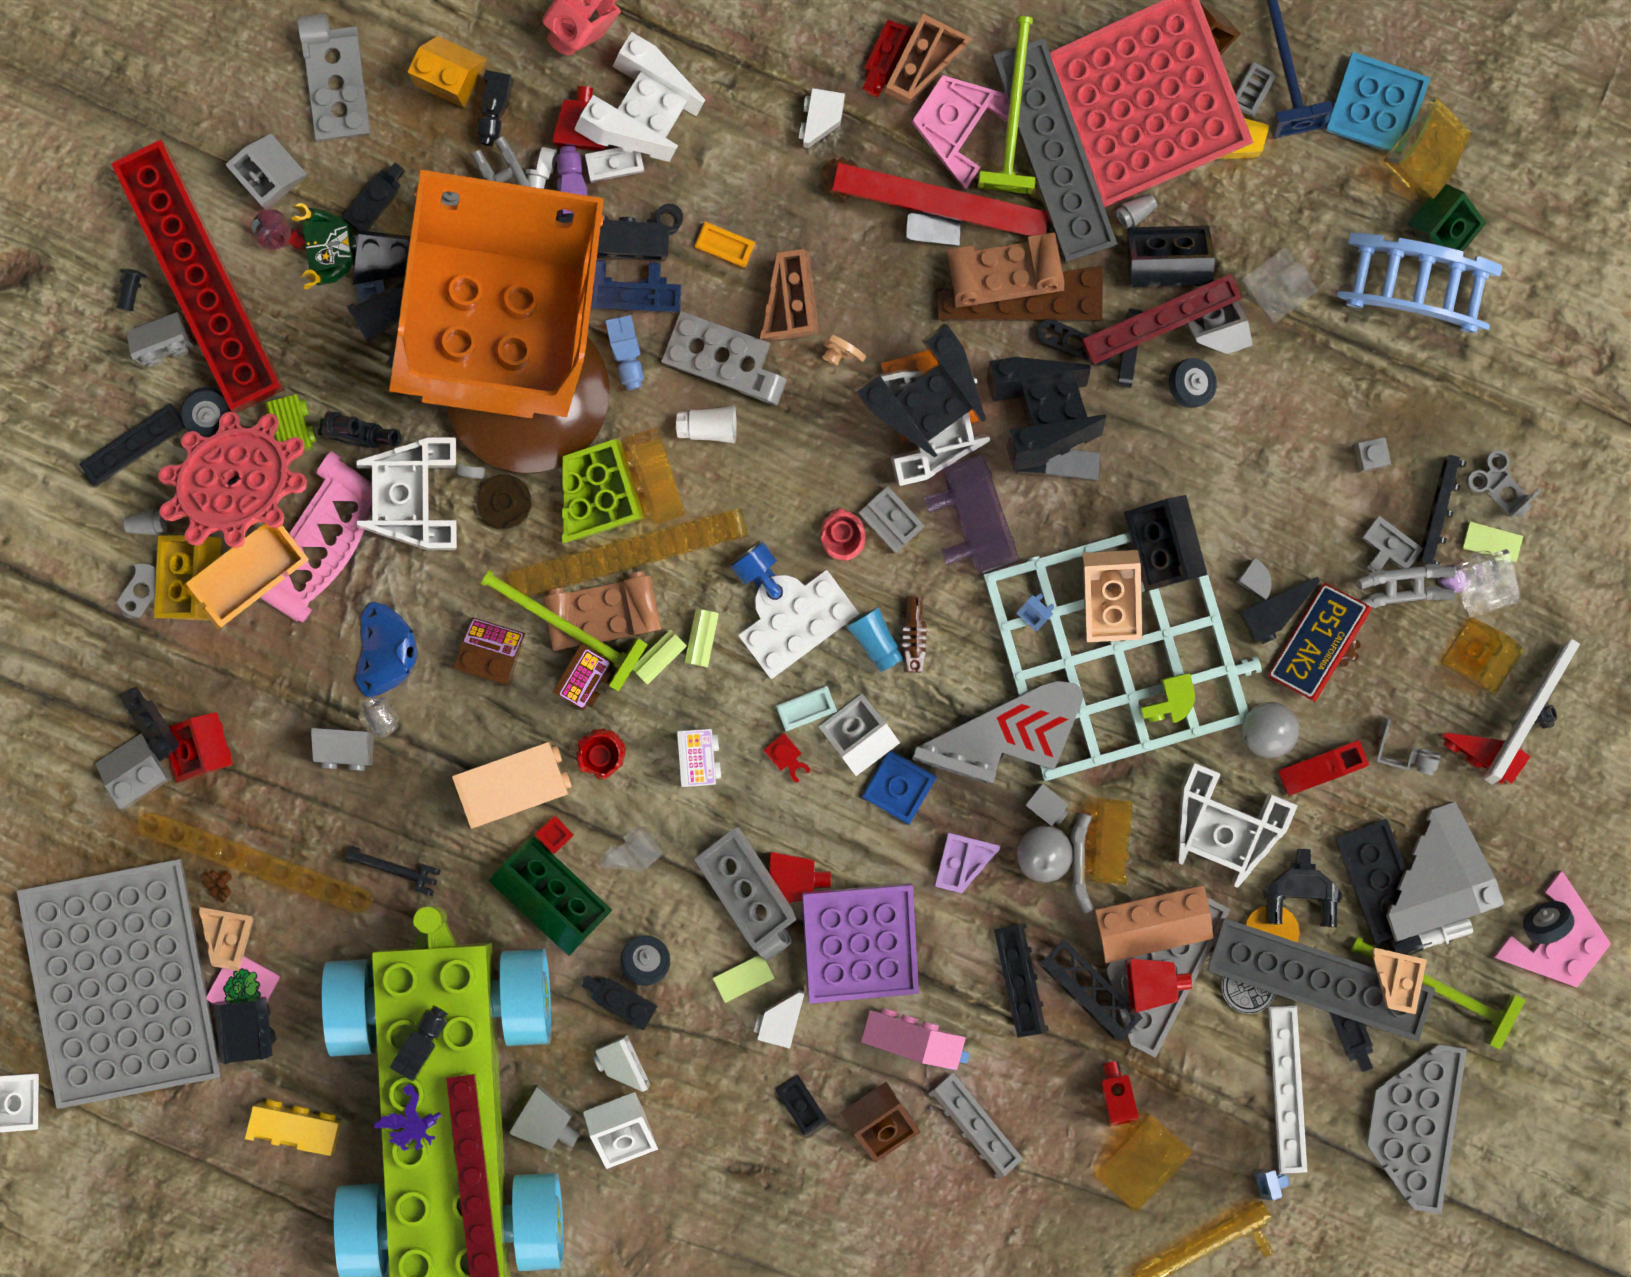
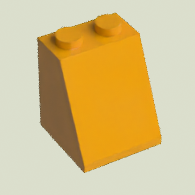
M436 36L418 48L407 73L415 86L465 108L488 59L440 36Z

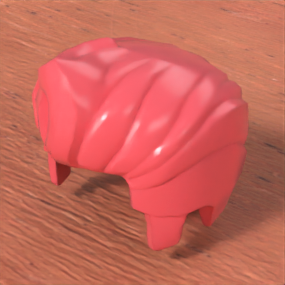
M837 508L831 511L821 524V542L825 552L832 558L848 561L856 557L863 550L866 541L865 529L862 521L850 511H846L845 508Z

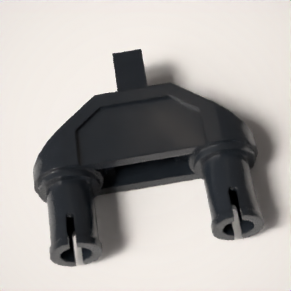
M327 411L319 423L318 435L348 445L365 448H378L382 445L396 447L401 441V433L397 429H383L379 424L365 422L357 417H348L340 412Z
M1297 849L1295 863H1290V869L1286 870L1263 889L1262 896L1266 899L1265 924L1283 925V900H1286V898L1318 899V902H1321L1319 927L1337 928V903H1340V900H1342L1341 891L1320 870H1316V864H1311V849Z

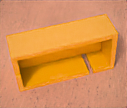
M263 523L245 537V543L242 547H232L182 586L197 605L205 604V607L201 610L215 628L219 629L285 579L283 575L285 577L290 575L309 559L283 526L271 528Z

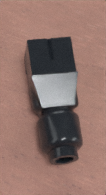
M485 70L484 81L486 89L482 96L481 111L483 115L478 118L475 135L478 137V144L492 147L494 141L500 136L502 126L500 119L510 104L514 80L509 74Z
M435 1005L432 1006L431 1010H425L417 1023L418 1031L410 1032L389 1068L409 1080L415 1081L435 1048L433 1039H438L447 1025L445 1018L448 1013Z

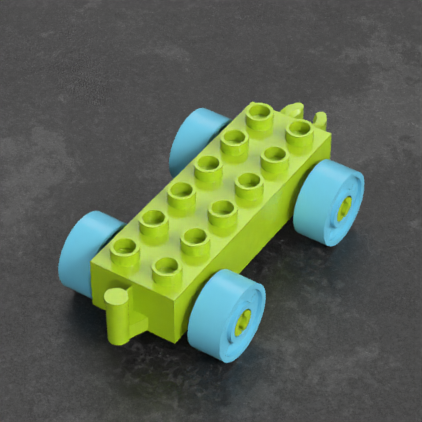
M427 906L419 909L414 915V927H417L419 930L414 947L380 949L372 952L373 966L370 959L326 961L322 977V1017L329 1056L374 1054L377 1044L381 1118L382 1116H389L393 1112L406 1117V1106L411 1101L412 1096L405 1094L404 1087L409 1084L418 1093L419 1101L416 1112L420 1118L430 1113L434 1115L437 1112H440L442 1116L436 1120L437 1123L426 1130L428 1135L435 1136V1140H431L432 1144L429 1145L428 1141L422 1137L421 1144L423 1148L419 1147L418 1150H415L417 1142L414 1139L410 1140V1144L405 1143V1147L409 1148L405 1151L401 1149V1146H397L396 1143L389 1142L393 1138L389 1135L390 1132H400L406 1128L400 1127L397 1130L382 1128L385 1189L382 1183L339 1185L337 1187L334 1203V1244L339 1277H387L388 1267L390 1277H470L446 1077L476 1073L500 1277H510L509 1242H514L519 1272L562 1269L564 1231L562 1196L558 1173L515 1175L513 1179L512 1205H506L496 1018L502 1017L506 1046L550 1044L551 993L546 950L502 951L500 958V980H494L492 943L457 945L447 925V915L444 909L439 906ZM435 1005L448 1013L445 1018L447 1025L440 1037L433 1039L435 1044L434 1050L416 1080L411 1081L389 1067L410 1032L418 1031L417 1023L424 1011L427 1009L431 1010L432 1006Z

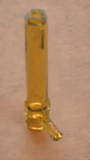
M1262 1200L1257 1203L1253 1201L1243 1211L1239 1209L1231 1213L1230 1218L1138 1267L1132 1276L1169 1277L1240 1237L1246 1238L1251 1234L1263 1256L1269 1257L1274 1251L1262 1228L1268 1226L1267 1222L1273 1219Z

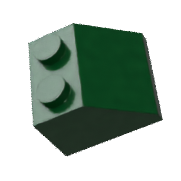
M1441 181L1407 224L1422 242L1464 252L1486 225V221L1463 191Z

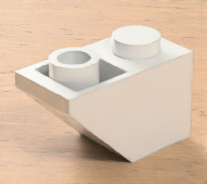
M812 88L811 96L806 95L803 112H808L807 123L801 122L799 139H804L803 147L810 148L840 126L845 100L844 93Z

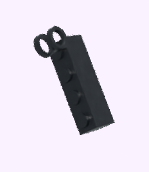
M664 204L658 209L654 219H647L646 222H635L633 217H620L619 221L608 220V216H604L603 224L600 226L597 257L666 261L668 258L669 236L679 230L683 222L682 210L675 204ZM574 213L564 214V217H559L558 222H572ZM664 213L672 214L676 219V225L671 227L664 225L661 222L660 215Z

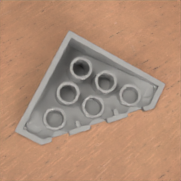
M1456 802L1432 809L1427 815L1426 820L1430 822L1424 836L1419 835L1411 854L1415 856V860L1410 871L1405 870L1397 890L1401 893L1396 905H1390L1386 914L1395 941H1400L1504 905L1496 878Z

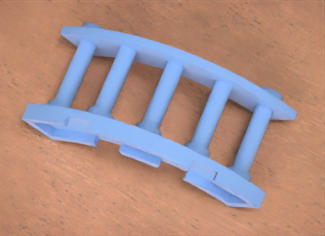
M1350 233L1348 243L1358 247L1360 257L1352 292L1338 291L1337 297L1347 301L1346 305L1363 308V304L1414 312L1461 326L1460 330L1469 333H1477L1478 329L1489 330L1490 324L1478 320L1477 316L1485 280H1488L1489 276H1500L1502 265L1479 256H1475V260L1463 257L1464 252L1435 244L1399 238L1398 242L1383 240V235ZM1375 251L1387 252V255L1390 256L1381 296L1363 294L1371 255H1374ZM1404 255L1418 257V261L1421 262L1412 302L1392 298L1400 259L1404 258ZM1435 261L1449 265L1448 268L1451 269L1443 308L1423 304L1431 266L1435 264ZM1465 270L1471 272L1472 277H1474L1467 315L1453 312L1461 272Z

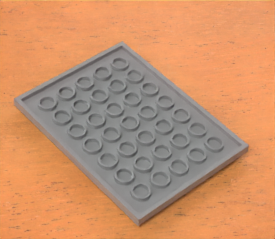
M182 859L17 891L57 1109L222 1077Z

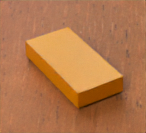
M705 221L695 248L746 268L756 242Z

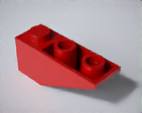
M1441 733L1439 735L1440 738L1445 740L1443 745L1454 753H1457L1459 750L1467 756L1465 760L1477 769L1482 766L1487 771L1505 740L1454 733ZM1519 749L1502 779L1496 783L1500 785L1503 783L1512 784L1531 756Z
M1353 740L1278 770L1287 795L1291 796L1370 765L1360 740Z

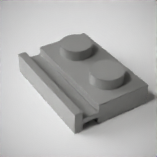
M888 486L858 513L895 554L925 527Z

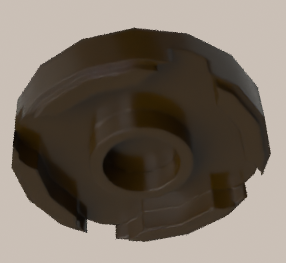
M498 474L489 478L478 492L477 508L481 517L489 525L498 529H511L520 525L528 517L532 508V496L528 487L519 478L511 475Z

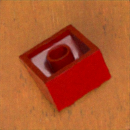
M217 712L190 718L169 727L180 744L179 748L168 757L176 783L233 765L231 752L223 733V725Z

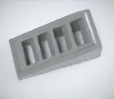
M1255 62L1250 66L1235 93L1244 118L1253 120L1277 76L1276 73ZM1252 75L1267 81V83L1263 84L1253 79ZM1247 84L1260 90L1261 93H1258L1250 89L1249 87H1247ZM1243 94V95H1245V96L1251 98L1252 100H1254V101H1256V102L1253 103V102H1251V101H1249V100H1247V99L1241 97V95Z

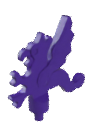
M410 1084L404 1087L405 1094L412 1096L411 1101L406 1106V1117L393 1112L389 1116H382L381 1121L376 1122L374 1128H390L394 1130L400 1127L406 1128L403 1131L390 1132L389 1134L393 1137L389 1142L396 1143L404 1151L409 1149L405 1147V1143L410 1144L412 1139L417 1142L415 1150H418L419 1147L423 1148L421 1144L422 1137L431 1145V1140H435V1136L428 1135L426 1130L437 1123L436 1120L442 1117L440 1112H437L434 1115L430 1113L420 1118L416 1112L419 1101L418 1093L414 1091L415 1088Z

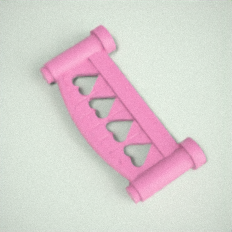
M332 451L325 457L316 472L325 481L289 533L303 553L302 547H324L327 549L328 555L326 558L321 559V566L317 569L312 568L308 561L297 569L309 570L312 573V579L306 582L305 590L297 591L290 576L285 577L283 575L285 579L260 597L296 622L304 623L312 611L308 607L309 602L327 588L346 566L364 533V529L357 527V521H368L372 509V481L341 462V457ZM333 501H354L358 504V510L355 513H351L352 519L350 522L344 523L341 521ZM318 524H339L342 526L343 532L340 536H336L337 541L334 545L329 546L325 543Z

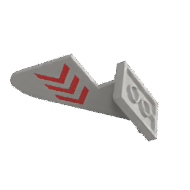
M1056 681L1042 685L916 747L911 760L987 785L994 783L997 773L996 769L1002 753L1055 770L1083 701V692L1075 683Z

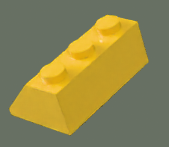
M185 535L158 536L154 618L210 621L201 610L205 607V604L197 605L182 585L221 556L222 538L208 536L201 545L195 546L186 541Z

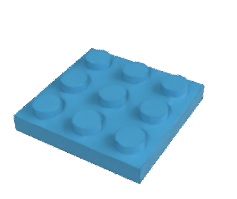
M1352 52L1333 106V113L1325 131L1404 157L1430 77Z

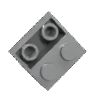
M272 134L246 146L225 164L266 211L308 176Z
M178 312L126 332L132 359L143 366L147 365V367H154L163 363L162 358L173 355L174 358L185 355L189 352L188 348L194 346L183 315Z

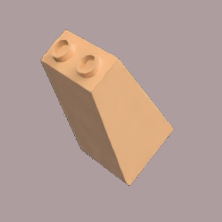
M547 742L452 776L471 829L487 825L568 795V788L572 787L567 772H561L558 762L563 760L558 746L552 747L551 742Z

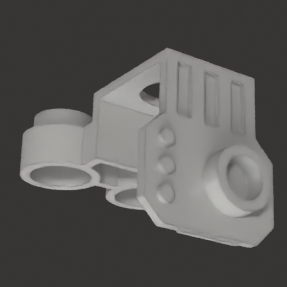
M1494 451L1487 456L1485 461L1489 471L1486 473L1482 470H1476L1470 473L1466 480L1467 487L1474 493L1486 490L1487 494L1510 518L1516 515L1521 518L1532 507L1529 502L1539 494L1541 489L1537 488L1531 494H1527L1509 477L1511 473L1507 470L1510 463L1508 455L1503 451ZM1493 458H1498L1501 461V465L1498 468L1492 465ZM1474 477L1481 479L1482 484L1480 487L1473 485ZM1505 487H1511L1516 492V498L1511 503L1504 502L1500 497L1501 490Z
M1389 715L1388 722L1382 720L1378 736L1382 737V744L1377 762L1408 771L1411 763H1414L1418 766V772L1433 775V772L1438 769L1441 754L1435 751L1412 747L1408 762L1381 755L1392 716Z

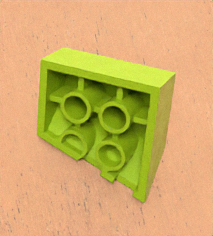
M613 439L563 456L564 506L562 508V544L595 536L645 519L621 440Z

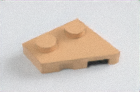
M200 907L199 912L212 966L239 971L253 924L252 916Z
M1372 948V955L1386 1008L1416 1014L1427 960Z

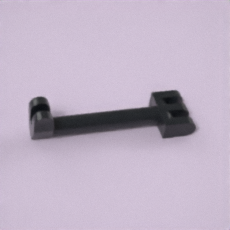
M351 845L345 862L354 865L359 863L415 881L414 891L433 896L434 890L424 887L425 882L436 885L438 880L427 877L428 873L440 875L441 869L422 864L420 871L361 853L360 848Z

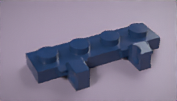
M596 260L591 309L680 313L682 285L667 284V278L661 277V264L649 262V278L642 279V283L612 281V278L606 277V260Z

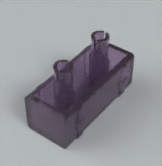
M984 455L945 467L943 474L947 483V490L930 496H924V501L929 513L951 505L956 509L965 536V542L941 549L946 565L970 557L971 560L973 559L978 576L1018 563L1020 559L1015 547L1016 543L1010 533L992 480L993 476Z

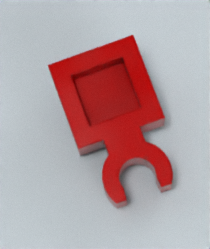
M785 733L763 750L780 771L788 767L790 769V777L796 783L800 781L795 775L797 768H804L807 773L811 772L807 764L797 761L796 758L802 753Z

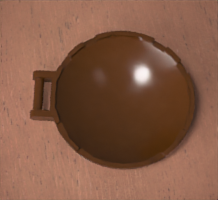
M587 336L584 361L567 418L534 413L533 418L451 406H446L450 422L459 439L476 457L493 467L512 471L513 473L532 474L547 472L563 466V456L586 449L599 434L609 407V378L600 352Z

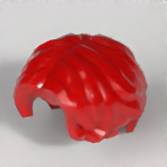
M606 728L592 730L578 741L576 760L579 770L594 774L595 778L599 780H605L622 767L626 752L625 743L612 730H606Z

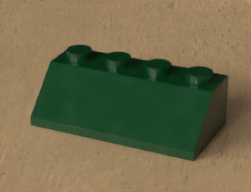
M533 835L489 879V882L568 956L612 912V909Z

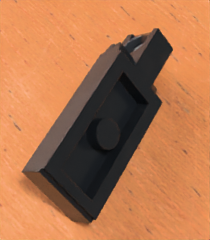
M396 162L386 173L381 170L373 177L342 217L358 230L369 231L399 193L398 190L401 184L397 181L405 173V170Z
M137 686L125 691L120 696L124 707L128 709L136 727L141 731L151 751L155 753L159 761L167 759L179 748L180 744L153 701H147Z
M588 975L582 984L584 988L594 993L591 999L596 1001L598 1005L642 1030H645L658 1005L611 978L603 977L599 982Z
M1328 1012L1350 1062L1356 1060L1361 1072L1373 1069L1368 1054L1373 1053V1044L1365 1025Z

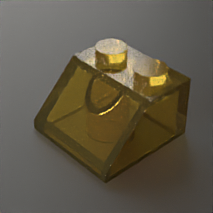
M1470 616L1440 662L1476 687L1495 696L1525 649L1511 636Z

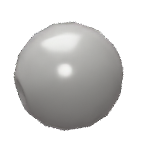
M1264 702L1251 709L1245 717L1242 726V736L1246 746L1254 754L1266 759L1279 758L1290 752L1297 744L1300 732L1295 714L1285 705L1276 702Z
M1039 826L1029 830L1021 838L1017 846V862L1021 871L1028 878L1037 882L1049 883L1060 879L1069 871L1073 862V847L1069 838L1061 830L1053 826Z

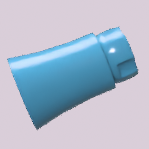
M879 607L867 612L846 626L861 644L871 661H875L880 672L889 669L903 659L898 649H896L898 646L885 624Z

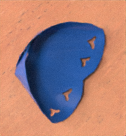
M377 602L370 603L361 616L363 651L358 661L356 682L366 697L377 696L396 688L412 672L418 655L413 631L403 617L387 605ZM375 608L377 615H374L371 618H369V616L373 613V609ZM368 627L373 631L370 638H368ZM410 646L413 648L411 658L406 653L407 648ZM366 660H368L370 667L364 671ZM364 680L372 684L370 686V690H368V686L364 683Z

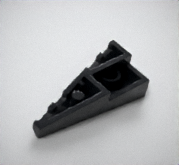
M404 281L393 285V287L380 294L370 295L368 300L357 306L354 303L346 306L368 342H371L399 321Z

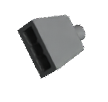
M541 1086L536 1088L510 1131V1134L549 1150L553 1148L557 1140L572 1148L580 1135L579 1132L567 1126L573 1114Z

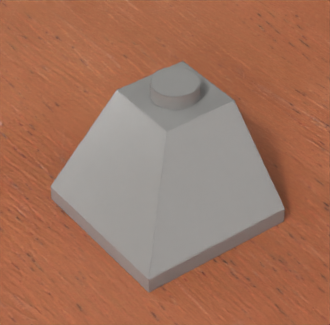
M1234 302L1187 323L1197 343L1222 353L1229 354L1253 345L1248 319L1238 302Z

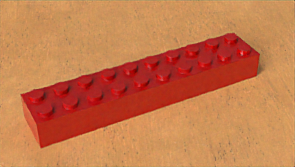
M160 139L111 163L230 410L237 414L284 391L285 388L167 145Z

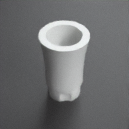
M735 405L714 409L690 410V412H677V438L722 441L735 444L737 432Z

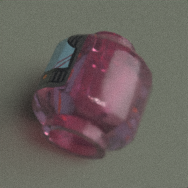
M274 209L264 210L258 213L252 221V232L262 248L277 250L284 247L290 240L291 228L280 211Z

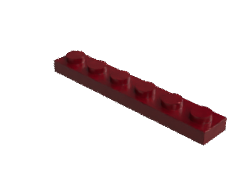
M1229 274L1082 339L1081 342L1091 364L1094 365L1237 302L1242 297L1232 274Z

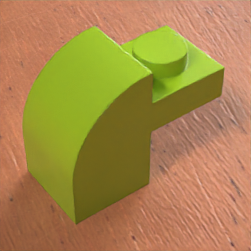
M1190 673L1160 679L1165 701L1139 707L1141 718H1148L1150 723L1165 719V714L1169 713L1172 723L1184 719L1190 713L1195 701V691Z

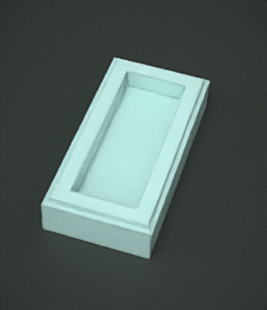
M827 686L776 706L786 732L837 712Z

